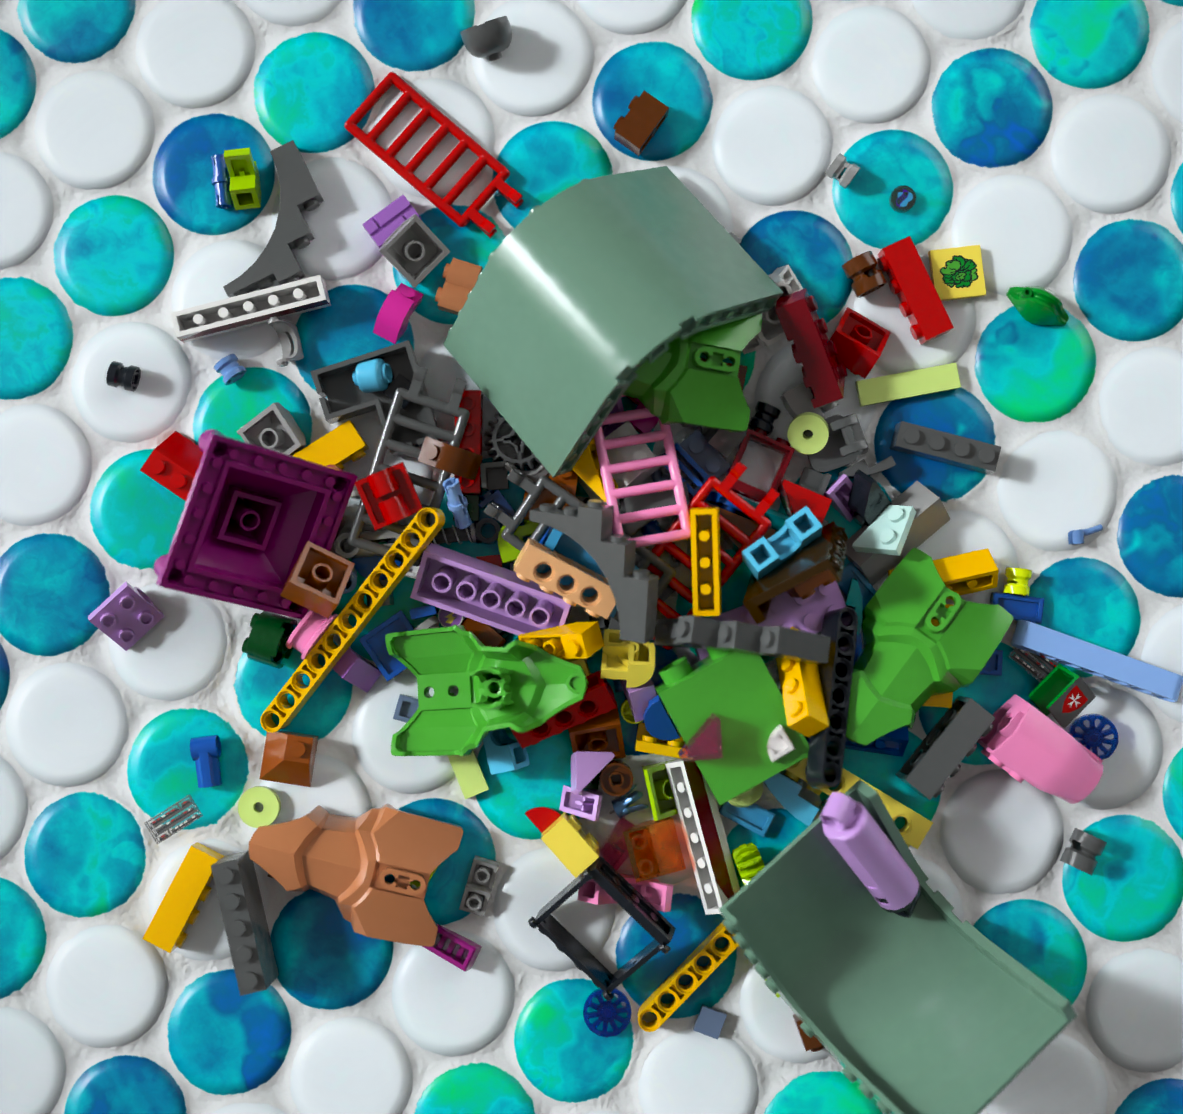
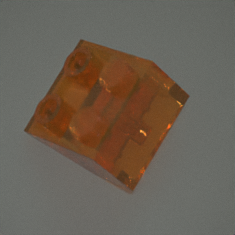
M672 817L659 821L649 820L622 831L636 883L686 869Z

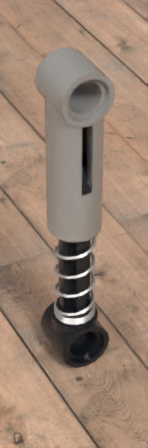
M484 518L480 521H475V523H472L465 529H459L452 525V528L442 527L431 543L438 545L447 543L451 545V543L455 542L462 544L464 541H470L471 543L477 542V544L485 543L491 545L498 542L501 526L492 518ZM490 524L495 527L496 531L493 537H483L482 529L485 525ZM384 529L361 532L360 538L372 542L386 541L387 544L381 545L391 547L401 534ZM350 533L340 534L335 540V551L343 558L381 556L357 547L352 552L346 553L343 549V544L348 540ZM410 538L412 545L416 547L418 540Z

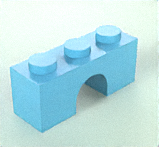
M805 506L788 518L784 526L776 534L768 539H765L763 536L743 550L742 561L755 578L759 580L820 537L823 526L810 509Z
M505 728L491 730L484 738L483 743L491 775L517 770L530 765L526 747L522 749L518 741L510 739Z

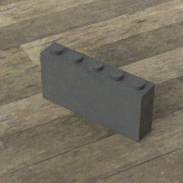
M248 850L224 856L211 865L240 996L266 990L279 976L254 863L250 859Z

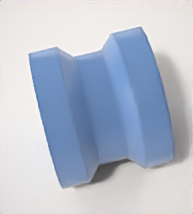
M235 354L222 358L214 366L215 371L223 376L225 385L238 381L247 372L244 366L239 365Z

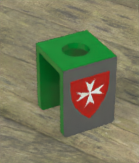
M1060 664L1029 694V698L1045 716L1051 713L1063 728H1066L1096 697L1079 675Z

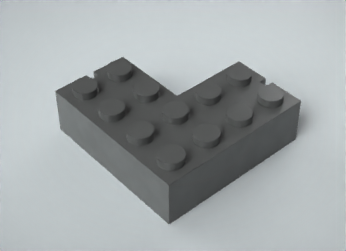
M407 340L310 371L317 394L321 396L319 400L326 421L333 424L377 410L382 428H384L392 400L384 394L386 390L370 393L361 391L354 384L352 373L359 362L381 358L392 369V382L399 373L412 382L418 362L410 341ZM423 382L420 394L428 396ZM413 402L405 410L401 407L400 415L438 427L433 409ZM397 424L391 437L393 440L414 447L418 444L420 448H422L426 436L441 442L443 441L440 438ZM390 450L394 457L402 455V453Z

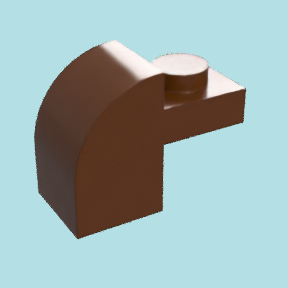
M426 436L417 461L467 479L475 480L483 456Z

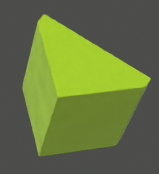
M674 760L642 766L654 821L678 814L665 767L666 763Z

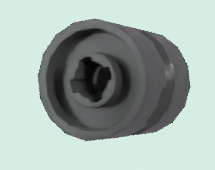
M1075 828L1069 840L1072 845L1065 848L1060 861L1092 875L1098 863L1095 858L1102 855L1107 842Z

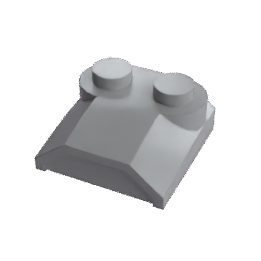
M416 214L405 220L384 241L379 249L381 254L414 288L450 253L449 249Z
M279 402L271 404L236 431L244 442L291 456L302 450L306 445V438L290 412Z

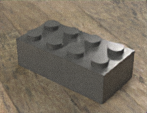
M958 696L952 703V708L947 709L896 773V776L919 795L929 800L932 797H938L945 787L943 783L947 778L955 776L960 770L961 765L959 763L965 756L969 757L976 750L977 745L975 743L981 736L985 737L992 730V722L995 717L973 699Z

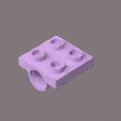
M125 582L88 616V619L127 651L155 626L164 615L163 612L153 605V602L138 587L133 588L129 583Z

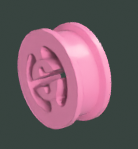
M310 610L294 629L285 646L288 649L295 648L302 654L301 659L304 660L337 618L338 614H331L329 618H326Z

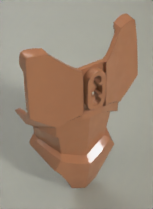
M386 804L381 808H372L357 818L329 814L326 809L318 805L301 818L274 825L259 826L249 841V855L253 862L276 879L286 891L301 892L311 889L334 899L343 918L351 922L354 932L381 940L432 947L435 944L438 925L434 922L424 901L431 873L458 850L463 835V828L453 823H446L395 809L390 804ZM392 874L396 879L389 883L386 882L385 876ZM418 880L421 885L419 888L414 889L411 887L410 882Z

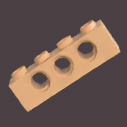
M531 538L527 539L514 562V572H516L518 578L525 582H530L531 580L540 585V589L548 594L555 592L563 596L562 599L572 606L578 604L586 608L585 611L595 618L601 616L608 619L616 602L606 577L556 551L552 552V550ZM541 564H547L551 567L547 573L541 574L536 569ZM564 576H570L574 579L569 585L561 584L560 580ZM588 588L596 590V594L592 597L584 596L583 592Z

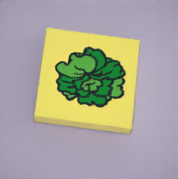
M980 245L930 250L928 252L931 280L941 301L983 297L986 295Z

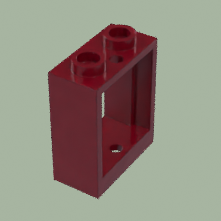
M754 427L751 430L748 428L746 431L747 435L741 441L727 475L741 461L746 447L751 440L784 455L768 490L769 492L773 487L777 491L795 449L790 447V443L787 440L778 437L774 440L767 437L768 433L762 429ZM737 480L731 488L735 493L757 503H760L768 493L740 480Z

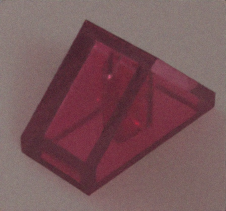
M714 713L708 717L678 752L682 760L695 761L723 758L721 722Z
M624 817L622 819L619 818L600 847L599 857L602 856L617 871L629 857L643 830Z

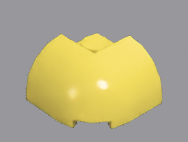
M604 629L601 678L627 680L626 688L638 687L648 682L652 678L655 669L654 643L646 642L644 644L621 640L620 630Z

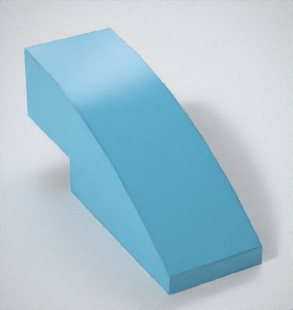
M780 772L763 781L767 789L785 809L808 827L811 825L819 808L798 796L802 789L800 784Z

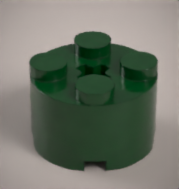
M263 611L261 614L255 613L250 622L252 629L249 638L247 637L243 642L242 652L247 653V657L250 660L278 669L282 668L284 664H281L283 658L289 659L293 651V647L288 649L285 645L294 631L293 625H298L297 621L268 611Z

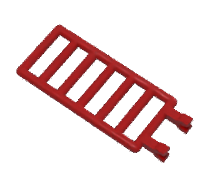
M394 72L387 74L344 124L348 132L460 227H465L472 221L491 239L497 232L496 226L478 211L493 194L498 191L516 208L524 202L523 196L505 182L510 176V171ZM392 85H395L404 94L373 129L366 134L357 124ZM412 100L422 108V111L391 146L385 150L375 141ZM431 116L441 125L440 128L409 163L403 166L394 157ZM450 132L460 141L459 144L423 183L413 174L414 171ZM470 149L479 157L478 160L442 199L432 188L463 153ZM488 165L498 173L497 176L461 215L451 207V204L481 170Z
M740 461L734 466L723 482L715 476L709 477L687 505L689 516L690 509L711 507L704 500L715 489L759 524L750 537H748L719 513L720 528L742 544L733 557L720 548L721 562L726 565L721 571V588L743 562L742 551L762 538L770 529L772 523L764 514L780 495L772 487L758 506L754 508L735 493L731 488L747 469ZM679 516L666 532L682 529ZM674 543L656 544L651 550L658 557L666 550L692 571L691 557ZM652 564L647 569L653 574L658 575L659 578L663 575V572ZM673 577L668 586L693 605L692 591ZM658 598L657 610L668 619L681 616ZM693 607L686 616H693ZM664 647V648L667 649V650H671L673 647Z

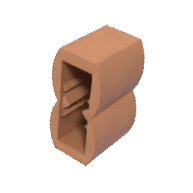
M456 258L452 259L451 264L446 263L443 272V278H446L443 288H438L435 296L439 310L458 315V312L463 308L468 299L469 292L474 288L478 275L483 271L482 266Z

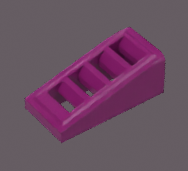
M437 924V935L438 933L442 934L438 945L422 947L465 972L470 970L482 946ZM447 939H450L451 942L447 950H444L443 947ZM459 944L460 948L457 954H452L456 945ZM467 949L469 950V953L466 959L464 960L462 959V957Z

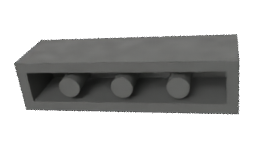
M904 421L895 425L890 445L891 450L984 474L996 471L1001 447Z

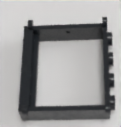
M602 856L541 908L536 918L532 916L528 920L532 928L538 927V930L546 935L559 951L565 953L574 962L575 966L593 981L596 987H600L603 990V996L608 1001L614 997L611 993L612 990L660 950L664 954L671 950L668 944L671 942L676 929ZM591 879L602 887L654 938L649 945L614 974L601 964L551 915L552 912Z

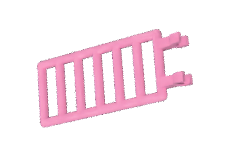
M647 408L611 413L602 425L656 416L652 415ZM660 420V431L605 440L601 425L594 436L607 505L613 506V534L624 535L622 524L679 515L681 530L629 538L628 540L636 541V548L691 538L690 516L670 424L663 425ZM663 441L666 455L615 464L609 463L607 450ZM665 465L669 467L671 480L618 489L614 488L612 474ZM674 490L675 505L623 514L619 513L617 499Z

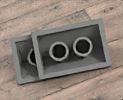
M918 481L914 482L901 495L891 501L892 505L913 506L916 511L900 556L856 552L852 545L868 528L867 525L861 527L847 541L845 557L856 566L872 586L885 576L888 570H892L899 564L912 548L919 547L950 520L941 499Z

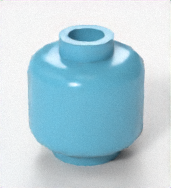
M374 358L359 362L352 373L354 384L361 391L370 393L386 390L389 383L392 382L393 375L388 363H385L381 358Z

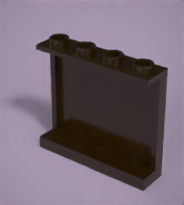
M834 521L823 526L820 537L761 579L757 580L751 573L743 604L756 624L766 620L772 598L829 569L836 581H841L848 541L847 534L842 527L838 528Z

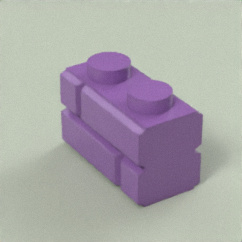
M402 195L362 225L380 249L384 241L405 220L414 214L420 219L421 217L406 197Z

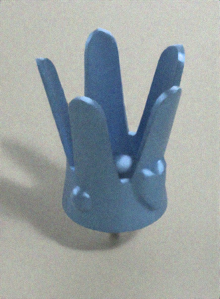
M637 784L622 797L611 801L614 810L609 812V814L616 812L618 817L622 819L632 812L649 807L647 804L629 807L643 796L641 791L630 793Z

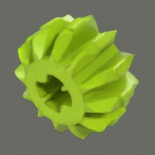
M753 843L740 845L732 851L733 860L745 886L765 865L757 846Z

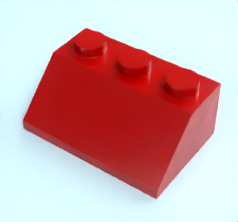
M175 431L153 450L140 471L186 501L203 452L199 449L198 445Z

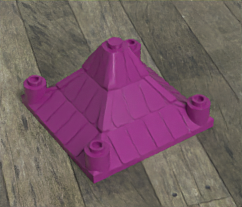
M216 429L204 431L198 441L199 449L203 452V456L170 545L169 553L160 556L154 563V572L158 576L156 584L159 587L303 619L309 609L280 595L307 541L328 551L331 550L353 491L354 482H356L358 476L344 471L336 465L324 466L230 438Z

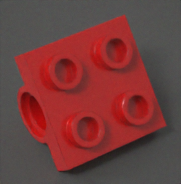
M404 462L354 482L375 530L409 517L423 509Z

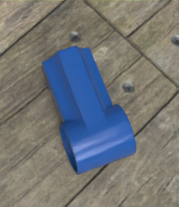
M211 735L191 738L190 753L196 764L198 788L222 785L219 762L221 757V741L219 736Z

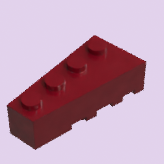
M806 288L779 298L776 302L775 310L787 341L793 340L794 342L791 347L796 364L802 363L803 365L801 369L805 387H811L813 390L811 402L814 409L843 399L847 370L844 363H839L836 355L838 351L834 341H829L826 335L828 328L824 318L819 319L816 312L818 305L813 295L809 296Z

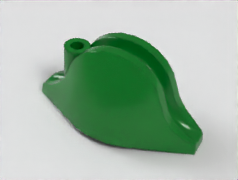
M1010 287L1006 294L1020 315L1032 324L1065 326L1069 319L1058 296L1045 287Z

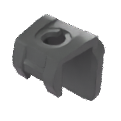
M854 413L845 417L834 415L825 418L829 427L827 444L819 452L807 454L810 465L815 471L825 473L856 461L859 455L867 453L868 445L857 415ZM805 430L804 435L807 437H811L813 435V432L811 430Z

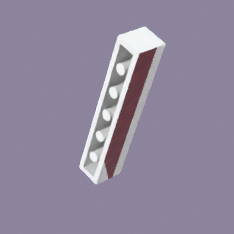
M320 275L171 312L170 315L176 338L186 343L268 322L270 317L277 316L281 319L331 306L326 283Z
M692 755L687 756V759L679 758L666 763L665 767L705 915L721 914L719 909L740 890L716 798Z

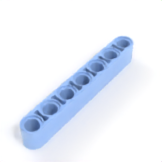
M1025 620L1017 621L1010 644L1013 647L1039 656L1041 653L1049 660L1169 702L1176 703L1178 701L1183 684V676Z

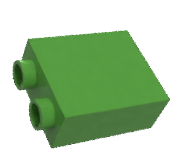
M706 649L710 656L692 666L687 657H682L659 670L663 682L654 687L719 805H722L808 757L809 744L803 734L788 727L783 697L760 655ZM782 725L795 749L772 763L767 752L768 739L772 731L777 726Z

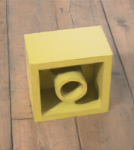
M563 812L557 820L542 832L541 840L573 876L577 878L599 858V842L590 832L586 835L581 830L582 823L575 815H568L566 812Z

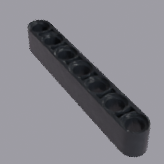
M850 607L829 611L823 618L821 635L831 638L828 664H818L829 727L810 736L806 780L810 787L814 789L835 787L841 782L858 627L857 613Z

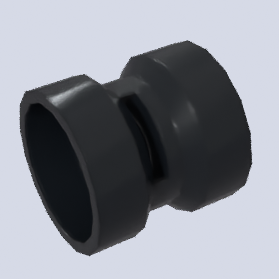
M113 361L107 371V385L112 387L123 386L125 390L134 392L140 382L141 370L139 367L132 365L124 367L123 363Z
M758 401L755 407V416L751 417L748 426L752 429L754 427L762 429L768 433L767 435H771L774 429V420L779 418L781 411L768 403Z

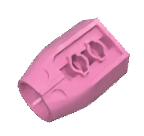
M1016 694L994 712L993 716L995 719L992 722V730L985 737L981 736L977 741L983 747L981 753L1008 772L1017 781L1022 783L1023 780H1026L1037 789L1071 804L1078 803L1086 798L1097 786L1103 774L1102 759Z

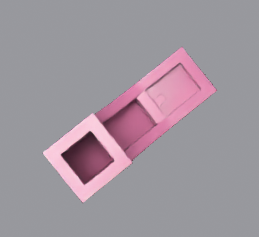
M620 874L657 911H671L673 885L659 882L658 879ZM593 879L589 880L578 890V900L596 905L618 904Z

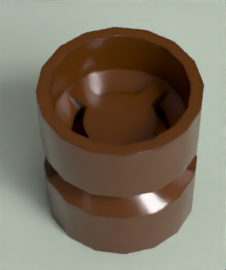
M872 251L862 253L842 265L847 278L853 280L851 286L857 298L866 296L887 284L882 271L875 268L878 263Z
M611 760L600 771L599 780L601 788L605 793L619 797L625 795L631 789L633 775L630 767L625 762Z

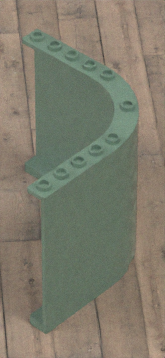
M667 166L636 170L592 179H583L578 184L558 193L542 205L533 207L528 216L489 255V261L478 275V280L474 288L469 292L468 299L463 308L458 312V317L454 325L449 329L448 336L443 345L551 476L556 477L573 469L619 398L638 377L635 371L646 361L650 364L669 350L667 344L678 337L684 340L700 331L770 311L783 294V291Z
M859 780L844 794L853 801L864 805L920 881L921 895L912 916L909 918L902 917L881 908L824 834L823 822L819 816L719 909L725 919L722 921V924L732 935L736 934L733 937L734 941L743 950L746 949L744 955L753 965L757 964L754 969L766 980L764 982L772 993L776 994L778 992L781 998L802 1021L801 1029L810 1038L813 1035L827 1051L844 1067L842 1073L852 1083L857 1081L860 1084L858 1088L869 1100L874 1097L878 1101L876 1106L883 1114H979L1077 1015L1071 1003L1065 997L991 942L967 920L962 923L952 912L954 907L939 891H932L926 884L929 878L913 857L879 794L862 780Z

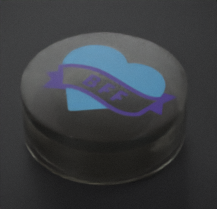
M905 185L896 187L889 197L892 209L900 213L909 211L916 201V194L913 189Z

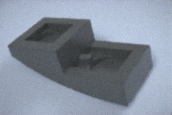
M892 456L869 468L863 459L838 473V476L845 474L849 479H852L858 469L871 476L895 466L896 463Z

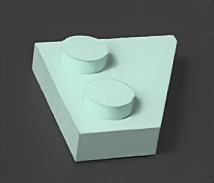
M889 505L857 538L852 547L856 552L900 556L916 514L913 506Z

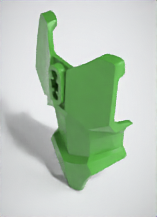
M762 313L700 331L684 340H681L679 337L667 344L669 350L651 364L646 361L635 371L638 377L622 395L639 399L652 415L659 418L663 425L681 423L737 433L746 431L749 423L750 408L747 405L738 378L740 357L746 345L761 332ZM701 353L706 355V362H703L700 359ZM726 358H729L732 362V366L729 367L726 365L725 362L722 361Z
M912 548L863 609L864 619L861 626L864 648L853 665L846 737L854 743L867 746L874 740L901 727L907 726L909 729H912L916 718L915 713L931 696L955 692L959 688L968 687L975 680L1010 627L1013 616L999 604L992 605L965 601L958 593L951 591L945 586L933 563L932 557L918 548ZM946 599H951L954 602V606L946 608ZM931 619H936L939 622V626H933Z
M464 625L394 632L385 636L389 655L395 657L415 675L418 684L419 707L410 720L398 732L393 734L391 742V754L393 756L471 755L472 750L479 747L491 730L510 727L512 730L524 733L543 725L554 715L572 704L583 700L587 690L588 681L580 665L559 658L537 645L520 640H515L506 647H487L473 632L466 631ZM457 686L458 694L450 693V689ZM430 688L434 689L433 697L429 694Z

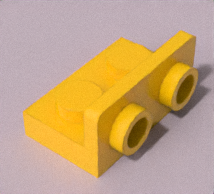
M640 722L638 724L635 751L687 759L688 748L680 733V738L660 740L653 737L646 730L645 723Z

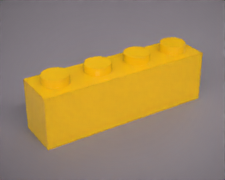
M348 420L292 456L324 466L336 465L343 470V465L348 461L356 462L366 455L364 451L369 449L354 423Z
M719 507L690 509L693 616H720L722 613Z
M988 548L933 560L945 586L959 595L997 587L998 568ZM894 569L888 570V576L892 573Z
M776 658L788 727L808 738L829 727L818 664Z
M199 842L191 845L142 939L169 953L177 947H182L188 936L185 933L188 925H193L199 916L200 911L197 908L200 902H205L211 893L212 888L209 887L213 879L211 865L223 858L222 854Z

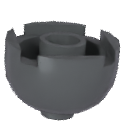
M507 16L486 21L481 25H475L460 32L467 51L477 58L487 57L488 62L502 58L501 52L509 47L512 39L511 25Z

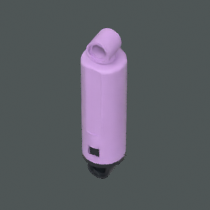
M839 792L831 793L820 815L824 834L883 910L902 917H911L921 895L920 881L862 803L853 801L847 795Z

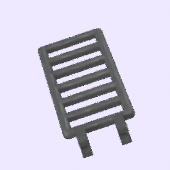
M416 365L409 390L397 388L369 475L391 467L383 464L388 449L418 459L421 451L420 448L391 439L396 424L449 441L450 445L460 447L470 416V412L467 409L459 407L467 381L456 378L450 401L446 403L420 394L428 369ZM403 400L458 417L454 432L400 415L399 412ZM441 470L438 481L408 472L414 485L434 491L430 506L422 504L423 508L434 507L440 509L445 493L442 484L446 479L450 478L451 473ZM361 499L348 537V543L351 546L385 556L391 547L360 538L363 524L373 525ZM429 512L426 516V522L429 526H433L436 518L433 513ZM395 522L382 529L402 534L407 526ZM413 533L410 538L418 540V545L420 540L419 536L416 533ZM397 553L395 560L404 562L403 556ZM423 553L413 564V566H420Z
M515 468V470H511L507 479L520 486L529 494L514 516H511L494 501L488 504L484 513L506 526L501 534L502 538L521 551L526 542L514 535V532L545 488L557 496L553 503L557 509H562L566 503L571 507H578L585 503L547 476H541L535 483L523 472ZM539 523L530 538L540 542L550 526ZM623 531L624 535L627 536V539L632 538ZM638 547L635 553L641 556L642 559L637 567L647 570L650 564L663 572L658 581V600L675 576L676 570L646 547ZM618 611L613 617L617 622H619Z

